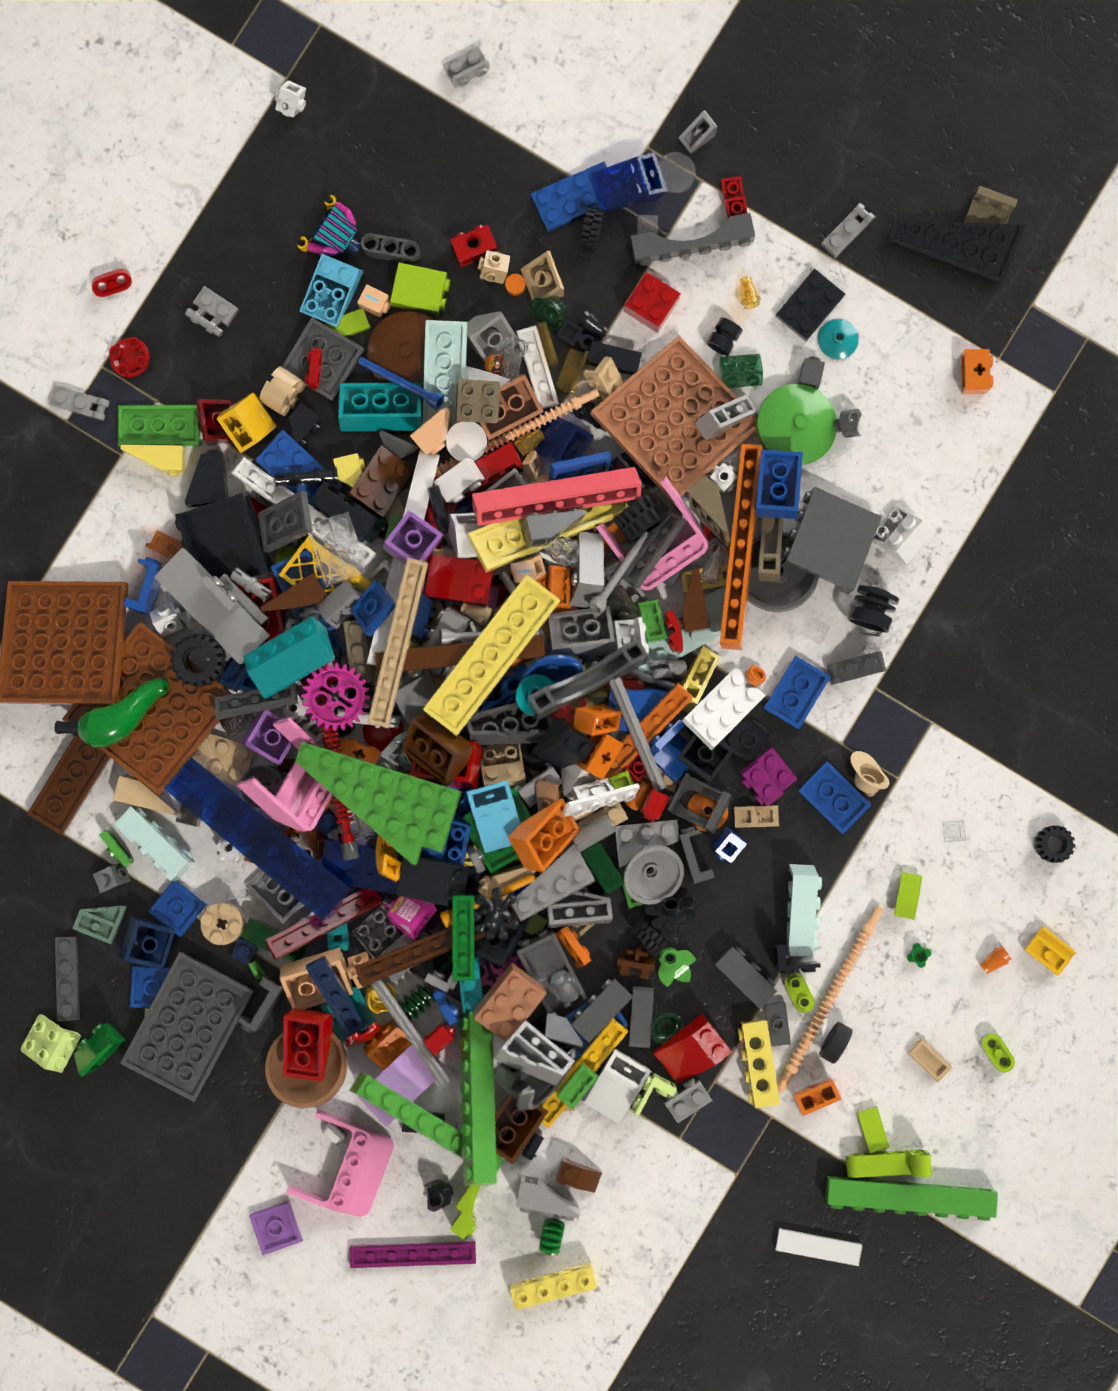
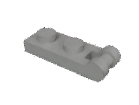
M859 203L821 243L833 257L837 258L875 218V215L868 213L864 209L865 206L862 203ZM858 215L864 219L861 223L855 219Z
M55 385L49 405L104 421V411L106 407L108 408L110 401ZM94 404L98 405L96 411H92Z

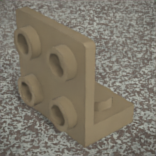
M979 186L973 196L964 223L1007 224L1018 200Z
M457 378L455 420L498 423L500 382Z

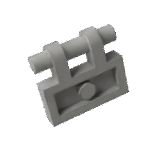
M204 286L193 302L199 309L195 312L188 308L185 315L191 318L193 323H199L205 327L206 331L210 334L214 333L220 337L223 333V330L218 327L220 323L229 326L239 309ZM205 313H208L214 319L210 322L203 316Z

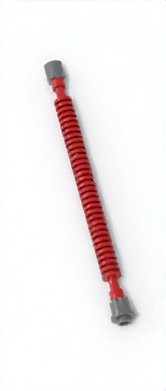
M315 607L305 608L299 616L302 618V621L311 616L319 621L318 615H320V611H316ZM319 669L314 671L317 674L320 673ZM320 687L321 691L331 694L326 688ZM324 695L317 697L316 701H320L317 705L324 706L327 703V697ZM325 723L320 728H325ZM330 725L328 730L322 729L321 733H326L322 735V738H327V740H323V744H328L324 746V749L337 753L342 752L341 748L337 749V747L341 746L340 743H336L340 739L335 738L339 736V733H334L333 726ZM337 798L333 799V802L338 803L334 804V808L338 807L335 813H339V815L335 816L340 818L336 822L337 824L341 823L343 832L341 836L343 861L358 859L360 856L357 841L355 842L354 834H351L349 823L353 821V818L348 817L352 816V812L348 813L350 809Z

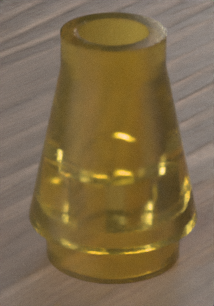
M752 277L742 278L740 280L741 304L744 305L745 309L759 306L761 297L753 283Z
M538 428L533 432L518 437L514 444L522 456L529 455L545 439V436Z

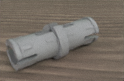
M236 568L230 576V579L243 586L246 592L253 593L263 602L272 593L271 590L257 582V578L250 577L239 568Z

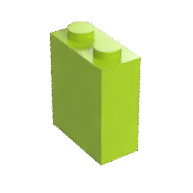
M399 263L390 300L391 306L439 317L440 312L444 311L446 306V299H443L445 291L448 292L450 287V279H448L447 272Z

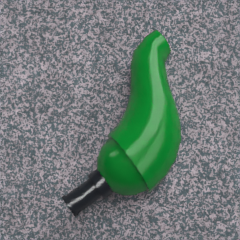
M156 678L146 681L120 701L87 711L79 720L56 721L54 725L55 733L79 736L82 741L87 745H91L92 748H103L119 743L137 728L148 709L157 699L168 693L169 682L167 678Z

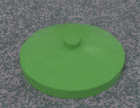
M787 384L771 392L761 403L756 417L757 436L764 450L803 452L802 465H807L824 456L831 448L836 437L834 427L836 414L826 396L817 389L804 384Z

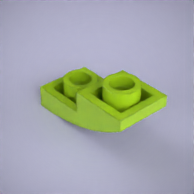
M901 873L894 916L915 920L923 876Z

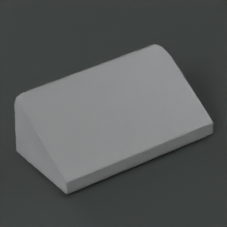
M607 814L581 828L573 838V841L581 852L616 832Z

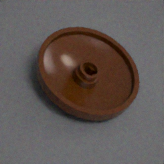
M412 311L398 312L388 316L376 326L371 334L367 349L368 360L411 383H422V389H424L426 320L432 319L424 314ZM372 372L380 383H393Z

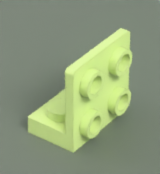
M653 1072L643 1085L641 1095L638 1094L632 1103L634 1114L639 1116L654 1087L656 1092L667 1097L668 1094L674 1096L677 1090L676 1085Z

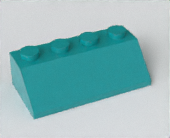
M340 383L338 415L340 430L416 431L423 423L422 398L395 383ZM412 383L422 388V383Z
M313 616L243 656L249 676L265 699L335 660L326 627Z

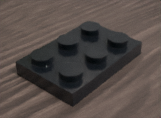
M814 268L776 313L775 317L807 342L846 294Z

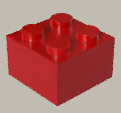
M646 272L624 305V312L658 333L680 300L681 293Z

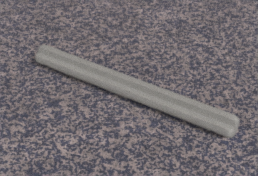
M615 677L609 681L612 692L652 787L656 791H661L665 788L663 778L621 678Z
M382 979L372 983L371 986L439 1086L443 1087L450 1081L429 1048L423 1043V1039Z

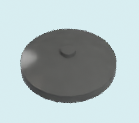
M783 532L782 552L785 546L788 547L790 542L788 539L789 533ZM761 535L754 539L748 601L754 606L769 612H786L804 604L814 593L819 577L787 563L784 566L781 565L780 582L759 581Z

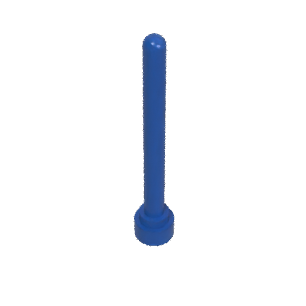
M363 357L358 359L359 365L425 399L429 407L438 410L443 404L444 395L438 392H428Z

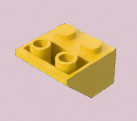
M254 392L221 412L217 418L240 453L258 443L277 427Z

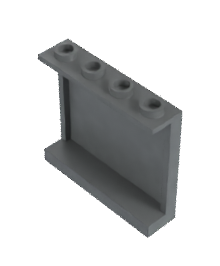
M814 487L812 490L807 491L803 497L802 502L804 506L802 510L798 511V519H795L797 521L796 527L792 528L789 533L788 539L790 542L788 547L785 546L781 554V558H783L781 565L784 566L788 563L842 587L840 591L849 594L856 587L882 516Z

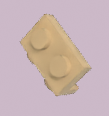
M604 357L595 371L585 370L583 373L591 389H597L600 396L596 399L599 402L605 400L624 383L611 357Z

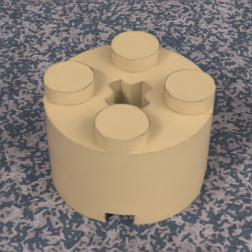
M280 366L271 374L274 378L270 382L267 381L259 399L261 400L260 402L285 416L290 408L294 409L298 404L299 398L297 396L303 391L306 384L302 379Z
M227 902L210 906L201 917L203 935L208 941L216 945H226L237 941L241 937L244 925L246 924V917L241 908ZM221 919L227 920L228 923L225 924V927H220Z

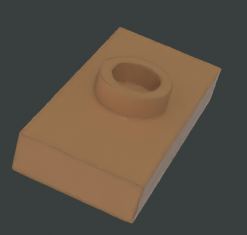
M540 780L536 783L537 808L539 812L559 800V790L556 783Z

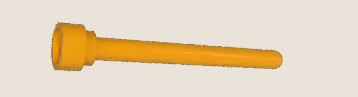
M529 874L502 887V894L499 897L501 898L532 883L535 880V876ZM491 893L486 895V897L493 900ZM474 901V910H476V909H478V908H480V907H482V906H484V905H486V904L484 903L483 905H478V904H476V902ZM453 909L441 912L440 915L447 928L453 926Z

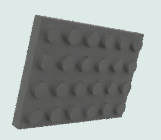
M180 951L120 1064L195 1102L254 990Z

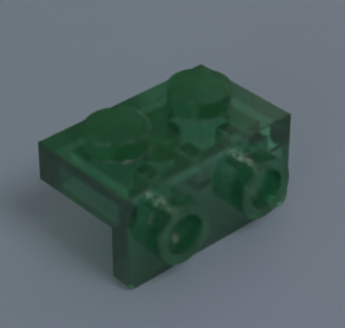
M760 353L722 356L719 358L722 381L728 388L762 385L763 367Z

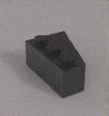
M325 481L310 501L324 511L325 516L333 521H338V525L347 532L349 530L354 533L353 537L361 543L367 541L372 544L386 524L345 492Z

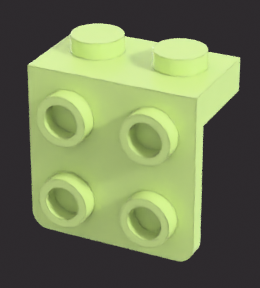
M40 1014L21 1046V1052L44 1069L62 1073L81 1035L75 1031L61 1028L45 1015Z

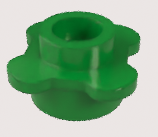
M915 943L912 945L911 953L907 955V960L923 968L928 957L931 956V951L922 948L919 943Z

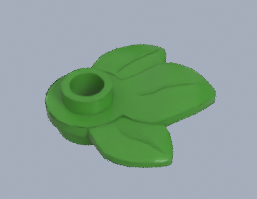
M671 947L664 948L659 954L661 966L658 970V975L661 982L666 987L672 983L674 978L681 982H690L691 971L688 965L696 961L693 954L687 950L677 951ZM667 954H672V961H666L665 956Z

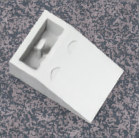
M614 1049L583 1103L619 1124L645 1084L651 1070L621 1051Z

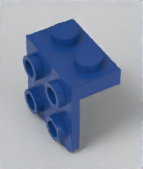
M680 719L674 725L670 722L662 730L665 734L662 737L657 735L650 742L652 745L650 750L657 766L672 781H676L689 768L677 759V756L687 743L678 734L685 726Z

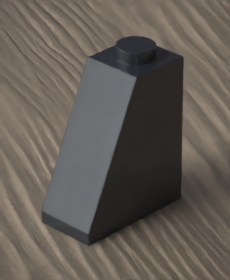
M207 450L205 454L200 455L185 498V505L188 508L201 507L229 498L225 456L219 450Z

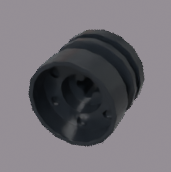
M859 585L857 592L861 595H856L854 600L862 605L852 606L847 620L869 630L888 633L893 619L886 615L885 612L895 613L896 608L892 605H897L900 599L884 589Z
M260 765L246 772L241 782L255 778L263 787L264 784H270L269 788L271 791L269 792L275 797L287 776L276 767ZM241 790L242 797L248 805L262 809Z

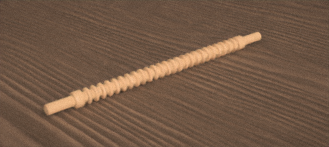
M597 389L580 397L575 396L571 398L570 402L566 401L564 405L561 403L560 407L555 406L554 410L551 408L550 412L545 411L544 415L539 414L540 417L537 418L535 416L534 420L529 419L528 423L524 422L522 426L519 424L518 428L514 427L512 431L508 430V433L504 432L502 436L498 435L497 438H492V441L487 440L486 454L489 453V450L494 451L495 447L498 449L499 445L504 446L505 442L510 443L509 440L511 439L514 441L515 437L520 438L521 434L525 436V432L530 433L531 429L535 431L536 427L541 428L542 424L546 425L548 421L551 423L552 419L557 420L558 416L561 418L562 414L567 415L568 411L573 412L572 409L574 408L575 410L580 409L583 404L600 396ZM450 458L449 462L446 460L445 464L440 463V466H437L435 477L442 476L443 473L445 474L461 461Z
M876 906L868 922L863 924L862 932H859L860 936L856 938L857 942L853 943L854 947L850 948L851 953H847L848 958L844 959L845 964H841L842 969H838L840 973L835 975L837 978L836 980L833 979L834 984L830 985V990H827L828 995H824L825 1000L821 1001L823 1003L822 1006H818L820 1009L815 1011L817 1015L813 1016V1022L810 1021L811 1026H807L808 1031L804 1032L805 1037H801L802 1042H798L800 1046L795 1048L797 1050L796 1053H792L794 1057L790 1058L791 1062L785 1066L786 1071L777 1086L779 1091L784 1092L793 1074L796 1075L799 1069L797 1067L798 1065L801 1066L800 1061L804 1060L803 1055H807L806 1050H810L809 1045L813 1044L811 1042L812 1039H816L814 1035L819 1033L817 1030L818 1028L821 1029L820 1024H824L823 1019L827 1018L826 1013H830L829 1008H833L832 1003L836 1002L834 1000L835 997H839L837 993L841 992V987H844L843 982H847L846 977H849V972L853 971L852 966H856L855 961L859 960L857 958L858 955H862L860 951L864 950V945H867L866 940H870L869 935H873L875 931L874 926L883 912V909Z

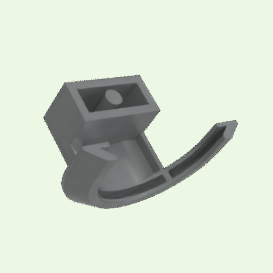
M574 1047L566 1053L573 1060L575 1059L576 1050ZM500 1063L494 1081L518 1100V1110H532L544 1103L554 1093L569 1070L555 1086L504 1063Z

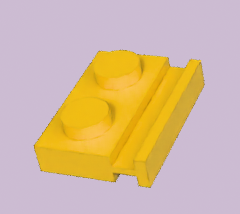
M1044 926L1040 927V930L1024 948V951L1056 976L1060 975L1073 955L1077 953Z

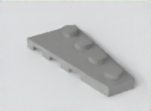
M572 845L516 897V902L512 906L520 921L531 917L595 882L576 845Z

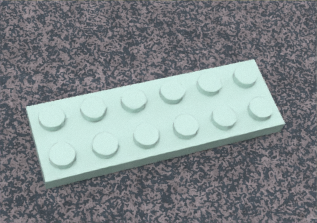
M426 320L424 390L444 395V401L441 407L435 410L429 407L426 400L423 399L422 425L447 406L451 409L449 429L454 424L461 422L455 420L457 378L466 379L468 322Z

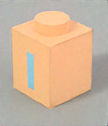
M367 284L357 302L359 308H363V310L380 318L383 313L387 314L391 306L389 295Z
M541 554L524 556L510 563V570L515 583L521 582L526 575L537 580L546 574Z

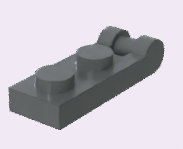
M882 651L826 665L827 670L831 673V685L886 671ZM839 668H843V676L839 675Z

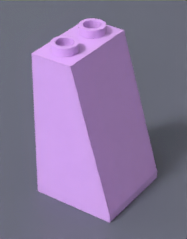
M410 1045L375 1080L413 1102L435 1081V1078L414 1047ZM435 1056L440 1066L443 1067L444 1064L438 1057ZM357 1096L385 1127L395 1119Z

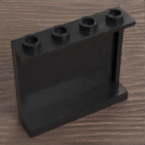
M249 491L175 514V525L181 533L183 548L212 577L216 576L219 579L223 574H227L230 577L236 568H239L250 577L272 571L270 566L273 564L269 552L263 551L260 524Z

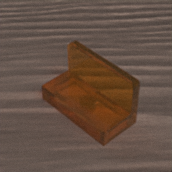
M158 530L151 543H146L145 545L148 549L170 560L183 548L180 541Z

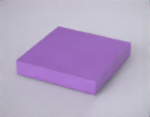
M290 1200L249 1215L262 1255L303 1241Z

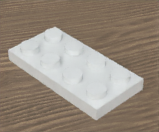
M735 667L682 722L712 750L765 695L756 686L751 685L745 675Z

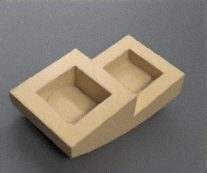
M777 805L734 807L735 828L779 826Z

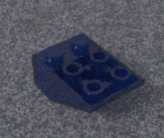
M655 153L636 156L592 173L605 212L659 200L667 192Z
M557 417V420L552 419L551 423L548 421L546 425L542 424L541 428L536 427L535 431L531 429V432H527L520 443L531 451H537L538 455L548 461L556 463L584 457L594 441V435L567 420Z

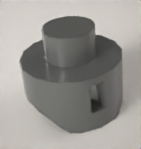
M858 408L842 411L840 418L834 421L836 432H842L844 438L862 436L858 432V425L862 416L861 411Z

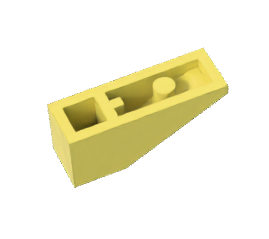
M121 445V450L126 454L156 468L169 477H179L180 474H186V449L183 446Z
M704 646L700 649L689 667L685 678L680 682L694 696L682 709L686 713L698 704L720 659V656Z

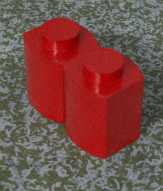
M650 789L639 811L642 813V818L650 822L659 820L669 797Z
M442 1021L422 1041L436 1056L455 1039L457 1030L453 1025L450 1026L448 1022Z

